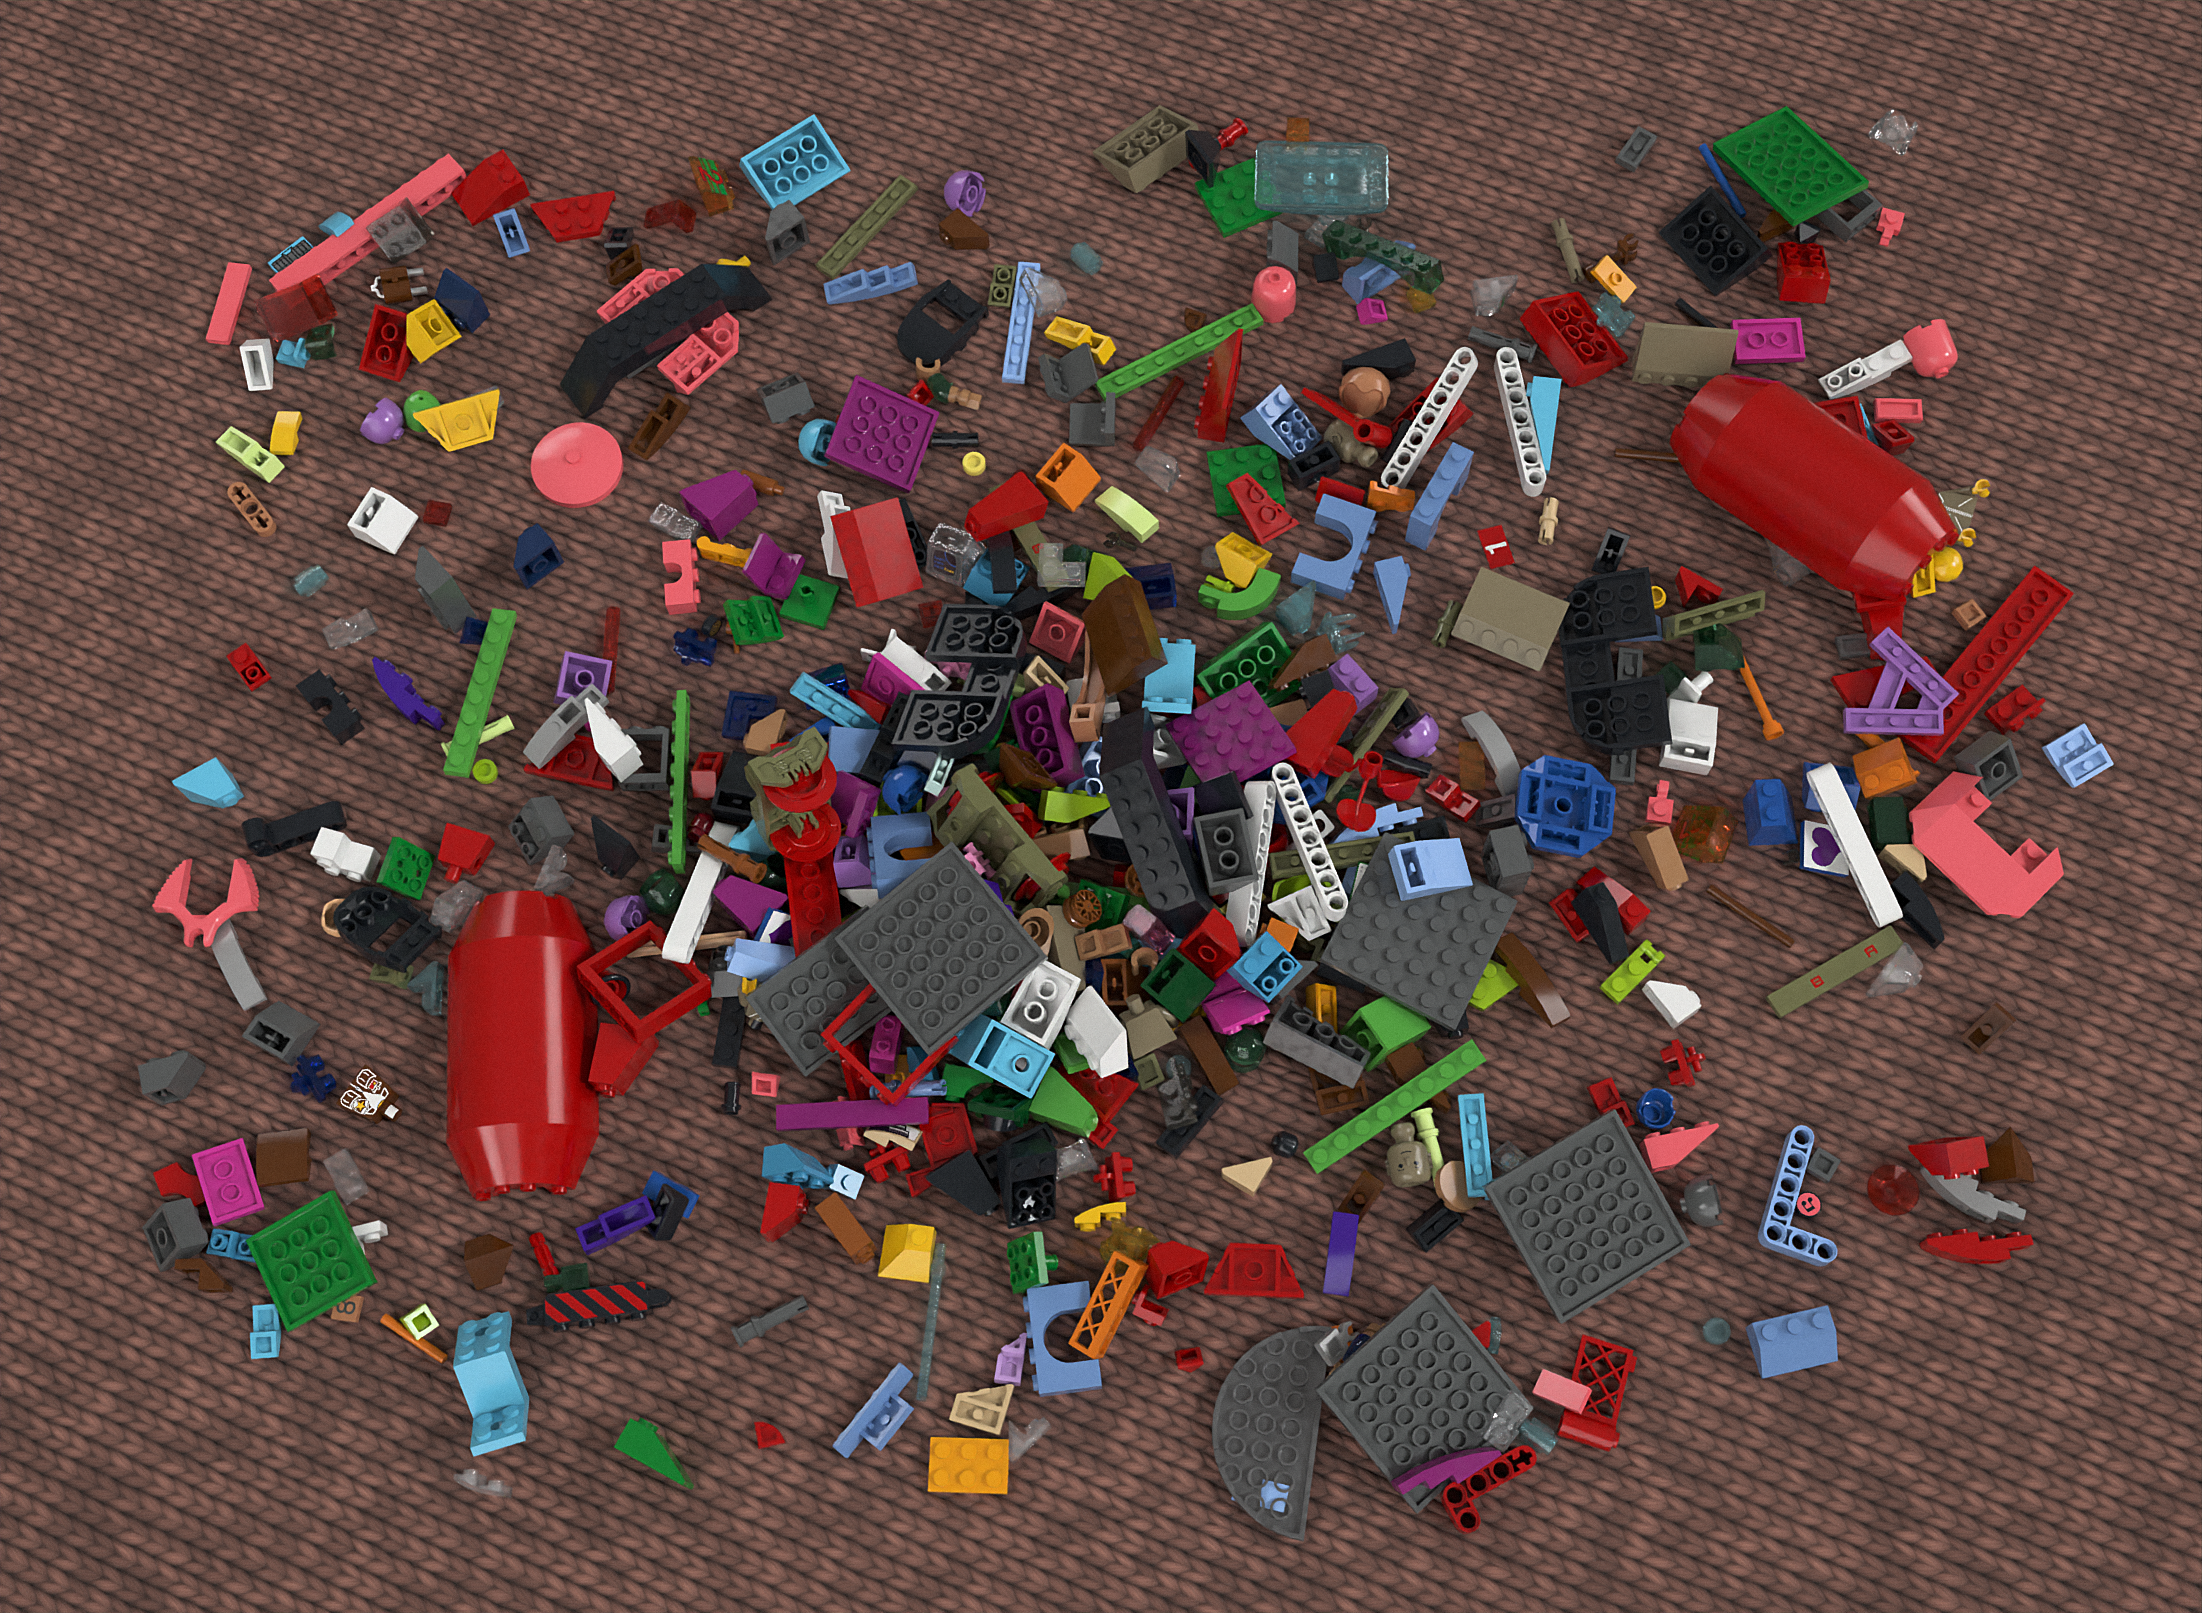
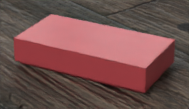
M1875 398L1873 401L1875 422L1894 419L1897 423H1921L1923 421L1922 399Z
M1545 1369L1542 1370L1532 1391L1535 1396L1579 1414H1582L1592 1392L1587 1386Z

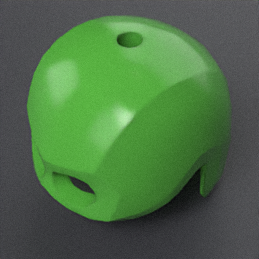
M418 390L412 393L406 399L403 406L405 423L413 431L425 432L427 429L413 417V413L441 404L434 395L427 391Z

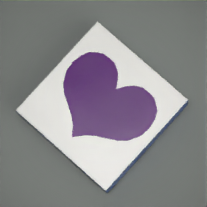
M1806 820L1801 822L1800 869L1846 877L1849 875V868L1829 825Z
M769 907L753 941L794 947L790 912Z

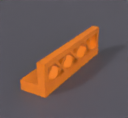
M1117 1250L1114 1251L1068 1344L1092 1359L1103 1358L1149 1265L1141 1260L1134 1261ZM1119 1259L1128 1264L1129 1267L1124 1276L1117 1278L1114 1267ZM1113 1283L1116 1293L1113 1299L1105 1301L1103 1289L1105 1285ZM1101 1306L1104 1318L1102 1322L1094 1324L1091 1313L1094 1308ZM1090 1329L1092 1342L1088 1348L1079 1343L1078 1339L1082 1331Z

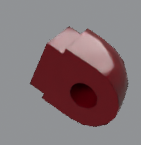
M705 812L695 815L687 828V832H689L687 838L698 843L701 836L704 834L709 835L715 823L713 816Z

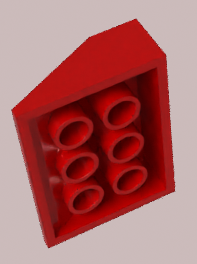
M1579 291L1534 300L1520 317V321L1525 326V329L1531 334L1538 347L1545 353L1550 363L1556 368L1569 388L1586 384L1629 360Z
M1238 328L1215 348L1213 357L1209 356L1207 370H1210V374L1204 378L1203 389L1206 392L1205 396H1200L1198 407L1202 411L1200 416L1196 415L1194 429H1198L1199 439L1225 443L1241 368L1243 329Z
M898 497L830 516L856 607L924 588Z

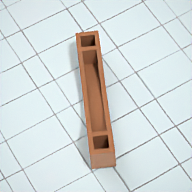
M1087 631L1085 632L1083 683L1077 701L1072 704L1069 720L1075 742L1099 741L1107 696Z

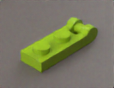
M1646 939L1600 986V989L1618 1005L1666 955L1661 951L1657 952L1652 947V943ZM1644 953L1651 959L1648 963L1640 958Z

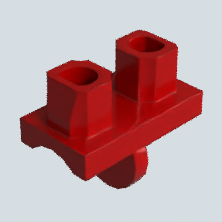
M1679 1039L1672 1040V1045L1660 1050L1665 1064L1678 1061L1680 1069L1668 1072L1670 1083L1673 1087L1685 1084L1688 1087L1695 1086L1696 1083L1689 1065L1693 1066L1695 1073L1702 1071L1700 1062L1706 1060L1705 1054H1696L1695 1048L1689 1047L1687 1048L1689 1057H1686L1682 1042H1679Z
M891 1140L886 1147L876 1143L877 1147L868 1152L871 1158L879 1154L881 1156L863 1164L868 1175L871 1174L877 1184L890 1178L884 1166L894 1162L898 1173L911 1168L907 1156L909 1152L906 1148L899 1146L887 1153L885 1152L894 1147Z
M1112 1152L1111 1156L1105 1158V1165L1099 1166L1100 1174L1093 1176L1094 1183H1101V1191H1108L1109 1203H1116L1123 1198L1132 1197L1136 1194L1134 1181H1123L1122 1173L1132 1172V1158L1120 1156V1152Z

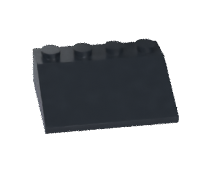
M1711 185L1658 232L1715 296H1718L1753 273L1772 256L1766 245Z

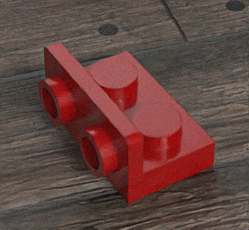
M2022 684L1989 708L1984 715L2004 736L2009 731L2015 733L2025 725L2024 720L2028 717L2033 720L2042 713L2043 709L2041 707L2046 700L2041 698L2037 701Z

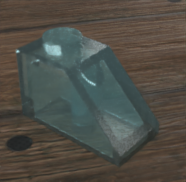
M1314 580L1276 606L1275 616L1292 636L1298 632H1305L1311 626L1316 582Z

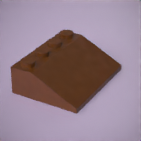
M1124 574L1107 584L1081 615L1107 696L1112 697L1167 665L1168 662L1141 582Z

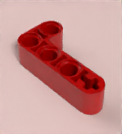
M1527 1445L1518 1446L1496 1458L1459 1484L1452 1482L1442 1490L1440 1495L1441 1502L1458 1532L1469 1534L1478 1529L1481 1519L1472 1501L1531 1469L1537 1461L1533 1448ZM1520 1453L1528 1455L1529 1459L1526 1460V1464L1521 1462L1514 1467L1512 1466L1511 1462L1519 1458ZM1496 1464H1501L1506 1468L1505 1478H1498L1494 1474L1493 1468ZM1472 1477H1479L1483 1481V1489L1481 1491H1476L1471 1487L1470 1480ZM1455 1489L1459 1492V1503L1454 1504L1448 1500V1490ZM1466 1513L1472 1516L1474 1520L1472 1528L1463 1527L1460 1522L1462 1514Z

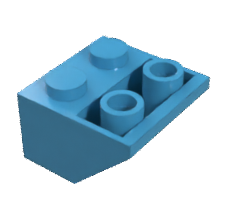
M987 548L971 570L963 589L990 605L1003 607L1012 600L1015 593L993 594L991 565ZM1015 559L1018 590L1030 567Z
M1266 931L1251 944L1240 959L1227 969V972L1246 990L1269 1003L1303 966Z
M785 1143L764 1147L762 1177L774 1183L797 1185L802 1190L804 1188L821 1189L823 1185L834 1184V1178L815 1157Z

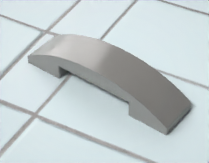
M1483 710L1462 717L1461 721L1471 739L1476 738L1497 775L1494 782L1501 795L1504 797L1517 794L1518 777L1521 769L1499 727Z
M229 918L218 928L211 947L230 988L242 1009L246 1011L267 1000V997L258 978L252 972L237 940L239 937Z

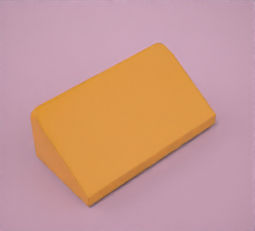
M1319 983L1307 986L1306 1007L1313 1012L1312 1016L1321 1023L1328 1022L1333 1026L1335 1033L1338 1034L1336 986Z

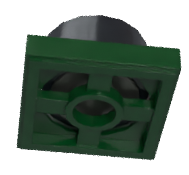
M992 1084L968 1102V1110L975 1112L976 1117L983 1118V1125L987 1129L999 1132L1012 1131L1019 1127L1022 1128L1023 1123H1028L1030 1116L1028 1110L1035 1094L1030 1099L1014 1089Z

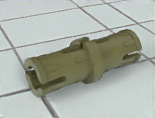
M1448 601L1443 616L1438 619V628L1431 640L1434 646L1438 647V644L1441 643L1439 647L1445 648L1449 635L1456 624L1455 621L1462 609L1460 603L1455 602L1453 606L1454 601Z

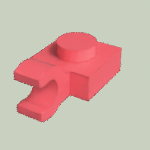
M1882 208L1876 227L1877 231L1882 232L1879 245L1888 247L1892 236H1898L1905 213Z
M1659 780V784L1656 787V796H1649L1645 822L1668 826L1671 824L1674 800L1667 799L1669 781Z

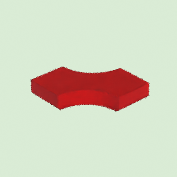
M178 1162L153 1173L161 1196L182 1195L191 1198L196 1208L206 1204L198 1176L186 1173Z

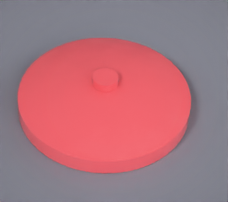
M570 423L552 430L538 443L531 459V474L540 493L550 502L567 508H582L600 502L616 488L623 473V456L617 441L605 429L590 423Z

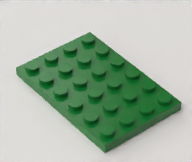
M1787 106L1713 143V151L1793 227L1868 188L1869 181Z

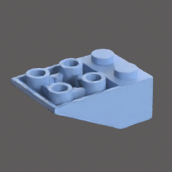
M1460 838L1405 843L1393 846L1388 853L1401 901L1473 885Z

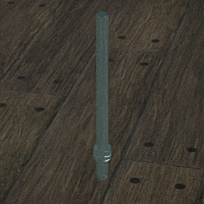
M940 1243L936 1244L934 1263L930 1267L932 1279L916 1394L917 1401H926L941 1282L946 1271V1265H944L946 1244Z

